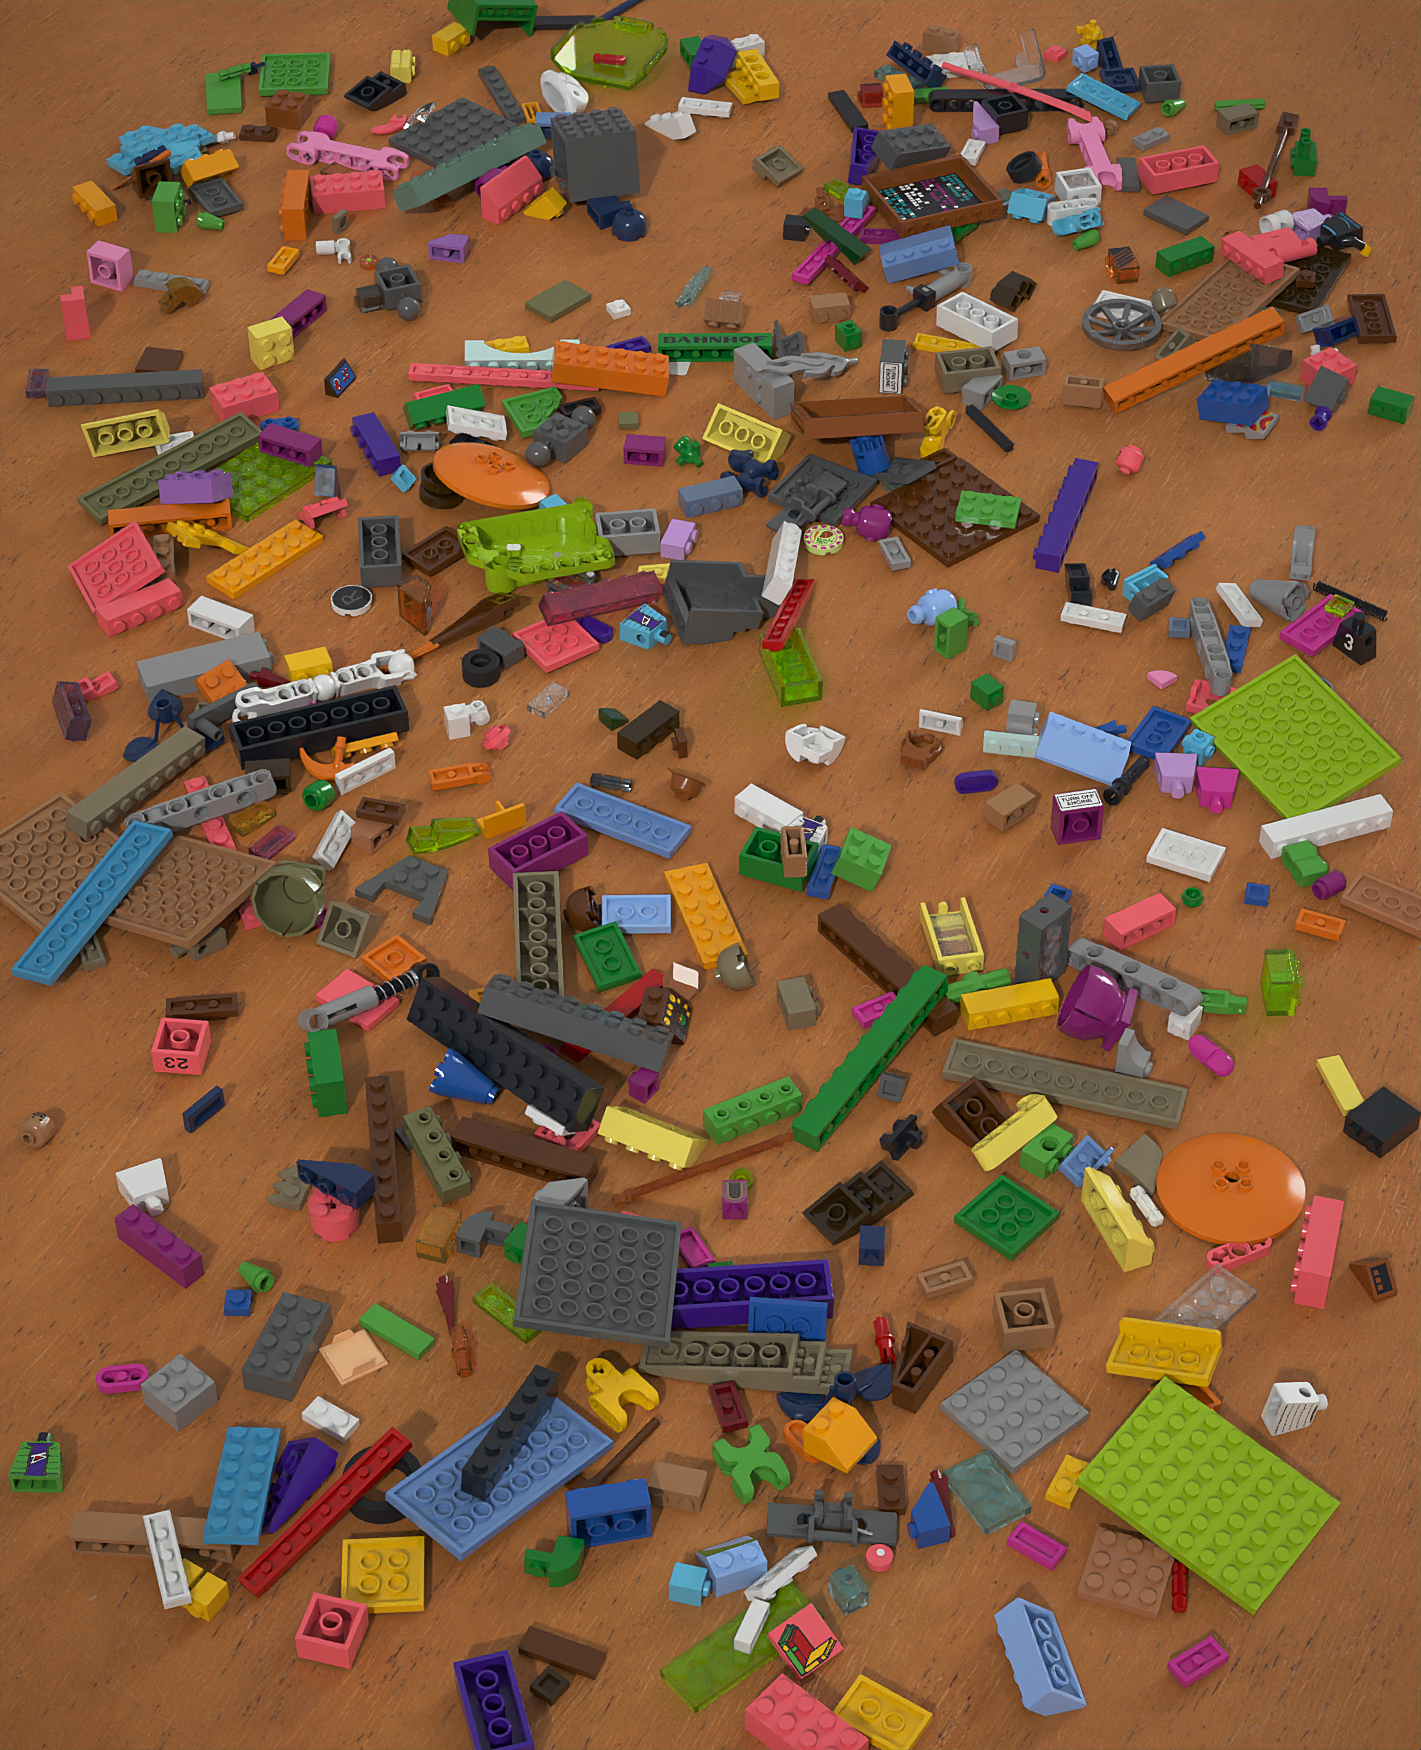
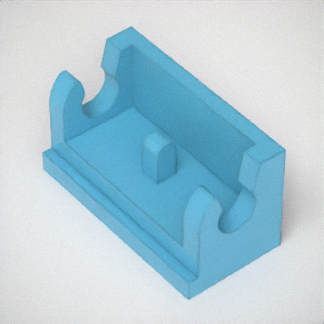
M1153 564L1124 579L1122 596L1131 602L1134 594L1162 577L1168 579V576L1156 564Z

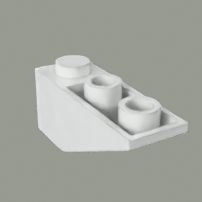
M677 111L672 114L667 112L661 116L658 113L650 116V120L644 123L645 126L673 140L684 139L696 132L689 112L682 113V111Z

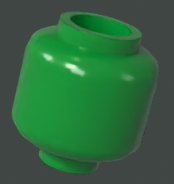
M319 779L306 786L302 793V799L309 809L318 812L331 805L335 799V791L329 782Z

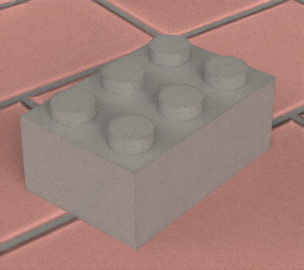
M656 508L595 513L596 535L608 539L615 556L660 552V529Z

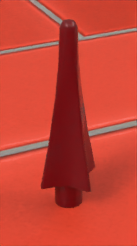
M263 667L260 672L252 670L250 673V679L257 680L259 687L272 688L290 683V681Z
M442 1275L438 1278L439 1283H436L438 1289L436 1293L447 1321L450 1337H455L453 1280L449 1282V1277Z
M934 1470L930 1473L931 1479L929 1480L930 1483H934L951 1525L950 1537L953 1538L956 1533L950 1507L948 1476L942 1477L939 1470Z

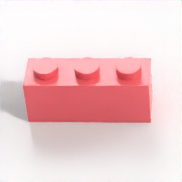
M1161 893L1147 897L1141 902L1130 905L1126 909L1104 919L1103 935L1121 951L1174 926L1176 908Z

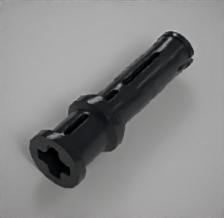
M1139 757L1122 777L1114 779L1112 786L1106 788L1103 792L1104 800L1112 806L1118 805L1122 797L1130 792L1131 785L1148 769V760L1144 757Z

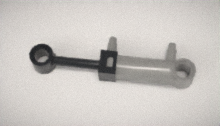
M960 262L958 265H954V270L952 271L945 268L937 270L942 277L927 286L924 284L917 287L906 286V291L913 295V300L900 308L891 305L880 308V329L888 332L894 331L898 328L899 317L915 307L927 312L934 308L935 302L958 288L969 287L972 282V265Z

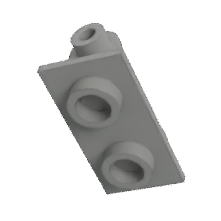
M430 430L425 432H400V449H404V451H418V445H422V451H436V449H440L439 432Z

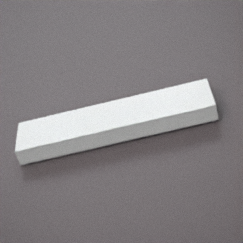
M170 1509L143 1516L164 1610L192 1603Z

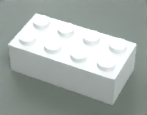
M964 292L937 305L936 325L979 347L992 346L993 351H996L1017 339V318Z

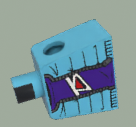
M645 603L619 623L620 640L645 649H651L659 642L668 645L672 639V635L667 632V619Z

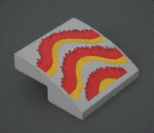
M1266 410L1252 426L1228 423L1225 427L1227 433L1245 432L1246 439H1264L1280 418L1279 415Z

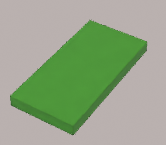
M218 73L206 74L207 115L242 113L240 75L221 80Z

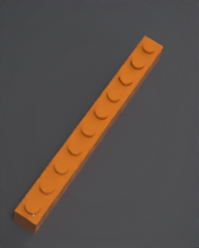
M1273 306L1262 310L1249 318L1228 326L1224 330L1109 383L1103 387L1104 400L1112 411L1118 414L1285 334L1284 320Z

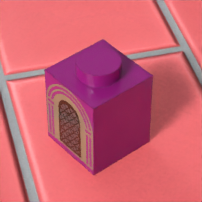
M722 1180V1219H747V1180Z

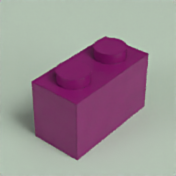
M627 434L623 447L624 464L663 467L666 455V437Z

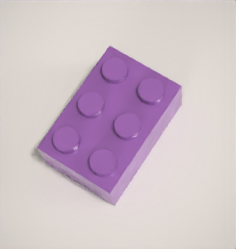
M222 469L211 470L205 473V470H196L193 473L177 471L175 474H166V478L158 480L161 504L214 503L233 497L231 472L223 473Z

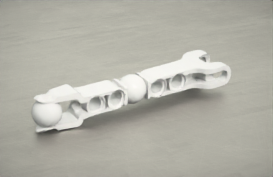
M405 649L395 652L389 650L372 654L370 660L341 668L335 673L330 672V676L321 674L314 677L313 680L308 678V680H298L268 689L253 687L240 691L236 695L235 704L237 709L233 712L232 723L241 721L238 719L239 716L248 715V719L306 706L311 702L314 704L316 700L328 701L333 696H345L371 688L380 689L401 685L402 681L412 680L417 677V673L413 672L415 668L414 660L405 653ZM388 664L390 674L384 675L378 667ZM249 699L248 703H244L241 700Z

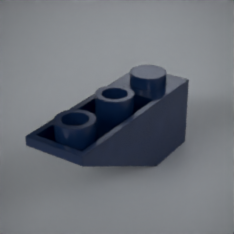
M300 1159L296 1161L298 1178L303 1183L316 1187L323 1194L330 1195L338 1199L342 1204L349 1205L356 1210L376 1191L374 1174L355 1164Z

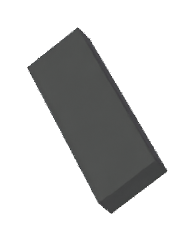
M1135 157L1117 158V164H1120L1122 168V192H1140Z

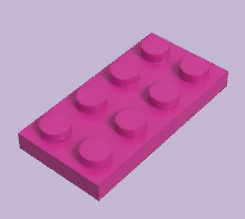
M1330 594L1280 632L1279 639L1314 657L1334 641L1339 624L1343 620L1351 617L1356 612L1363 611Z

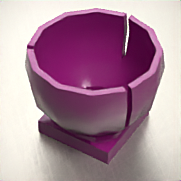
M1087 964L1080 971L1066 996L1057 1019L1056 1029L1069 1037L1082 1041L1102 1038L1101 1048L1110 1051L1124 1033L1125 1028L1130 1025L1139 991L1130 987L1123 994L1114 977L1099 967Z

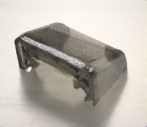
M1250 344V348H1252L1250 351L1206 371L1205 378L1209 382L1222 379L1223 381H1239L1245 384H1252L1286 370L1292 363L1293 351Z

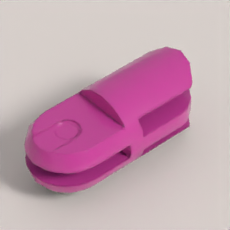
M1194 1035L1190 1038L1188 1048L1199 1062L1218 1076L1224 1077L1232 1073L1234 1061L1218 1045L1202 1035Z

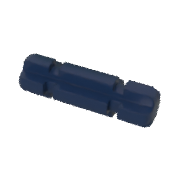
M164 145L157 147V150L153 149L142 154V157L134 158V163L136 166L149 163L150 160L167 149Z

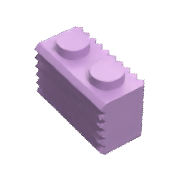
M672 519L660 543L661 557L684 560L687 554L690 555L693 547L692 543L697 542L698 539L696 523Z

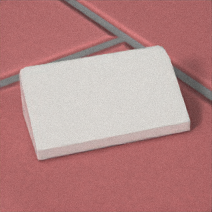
M923 709L919 711L920 728L961 735L964 728L961 717Z

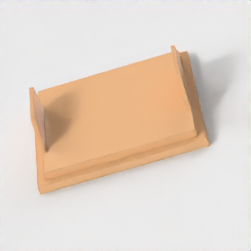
M351 1329L335 1335L331 1344L319 1349L341 1386L388 1365V1362L366 1329L353 1333Z

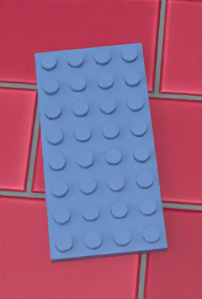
M556 1397L484 1501L461 1491L462 1468L505 1409L503 1408L388 1490L385 1500L457 1559L462 1561L613 1449L614 1441Z

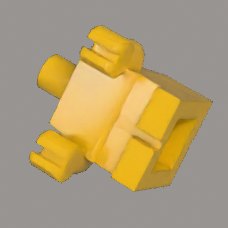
M1090 20V24L1083 27H1075V32L1078 35L1083 34L1080 39L1081 45L1087 44L1096 49L1097 41L1103 39L1101 28L1096 25V20Z

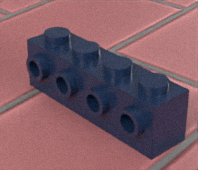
M894 40L886 56L926 86L931 88L942 86L947 75L942 72L943 69L940 66L932 65V60L925 56L923 58V54L916 49L913 51V46L907 42L902 44Z

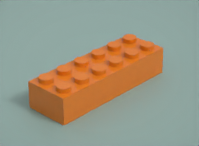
M555 341L551 382L666 396L669 380V356L576 344L567 341Z

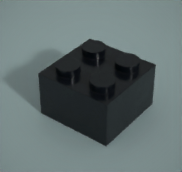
M1014 93L982 100L983 109L999 126V135L1027 129L1028 109Z

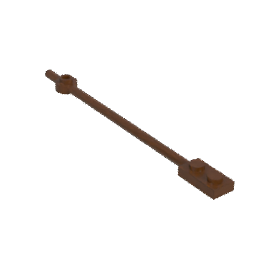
M1282 112L1276 132L1280 133L1263 182L1261 187L1253 189L1252 198L1255 200V209H1260L1262 203L1270 200L1271 190L1268 189L1286 137L1294 135L1300 116L1298 114Z

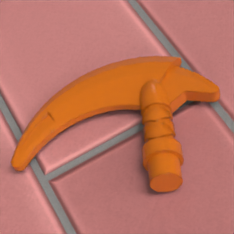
M337 737L334 762L331 764L315 762L307 755L304 748L301 747L300 756L309 773L318 779L335 782V774L355 765L354 763L345 764L342 761L344 749H346V738Z

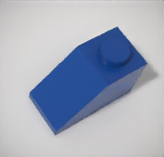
M929 1483L911 1511L910 1523H907L908 1534L911 1539H915L918 1549L949 1542L951 1525L934 1483Z

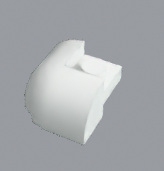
M801 724L786 731L785 744L787 751L797 762L808 759L812 763L818 764L822 762L830 765L841 752L846 737L824 726H820L817 729Z

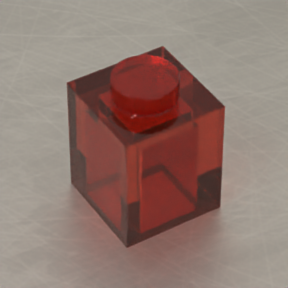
M881 83L860 84V91H857V101H860L861 107H882L883 90Z

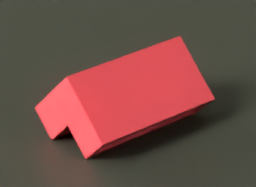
M83 286L71 287L72 294L60 295L67 341L91 338Z

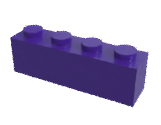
M372 412L352 417L353 426H350L352 437H356L358 447L363 449L365 459H369L371 469L375 470L379 477L394 473L401 466L400 455L376 414Z

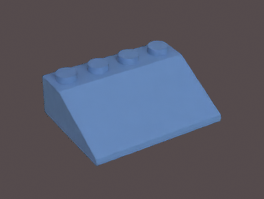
M950 225L879 245L882 265L888 284L959 264Z

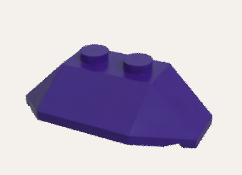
M709 35L702 39L691 65L689 92L705 95L709 90L725 81L737 54L736 49L728 38Z

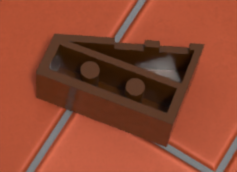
M907 1322L900 1357L897 1361L892 1381L893 1405L916 1414L953 1362L952 1340Z

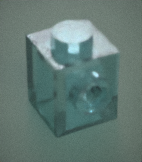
M852 1564L845 1568H839L828 1576V1593L845 1616L869 1604V1587Z

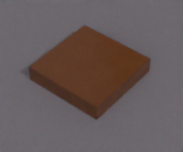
M146 347L135 368V372L177 371L184 357L183 351Z

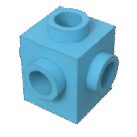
M1195 728L1190 735H1186L1183 739V753L1197 754L1196 766L1202 767L1215 751L1213 746L1214 736Z

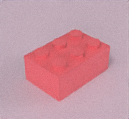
M263 372L209 387L211 407L221 421L239 412H242L248 419H254L280 411L278 392Z

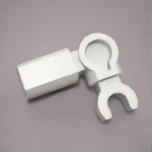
M341 238L337 242H334V240L316 241L317 255H333L337 252L339 264H341L343 259H347L349 264L352 262L350 240Z

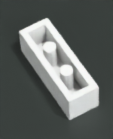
M753 1598L734 1638V1649L751 1654L770 1613V1603Z

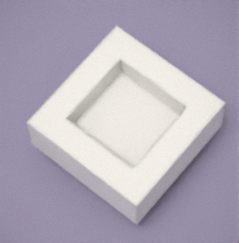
M623 299L606 304V310L614 320L631 315V308Z

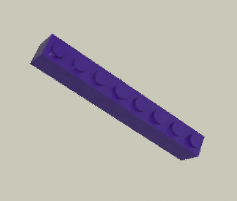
M1075 458L1073 465H1069L1067 477H1064L1062 488L1059 489L1057 500L1054 501L1053 512L1050 511L1048 524L1045 523L1043 528V536L1040 535L1038 548L1035 547L1033 559L1036 560L1035 568L1060 572L1097 480L1099 462Z

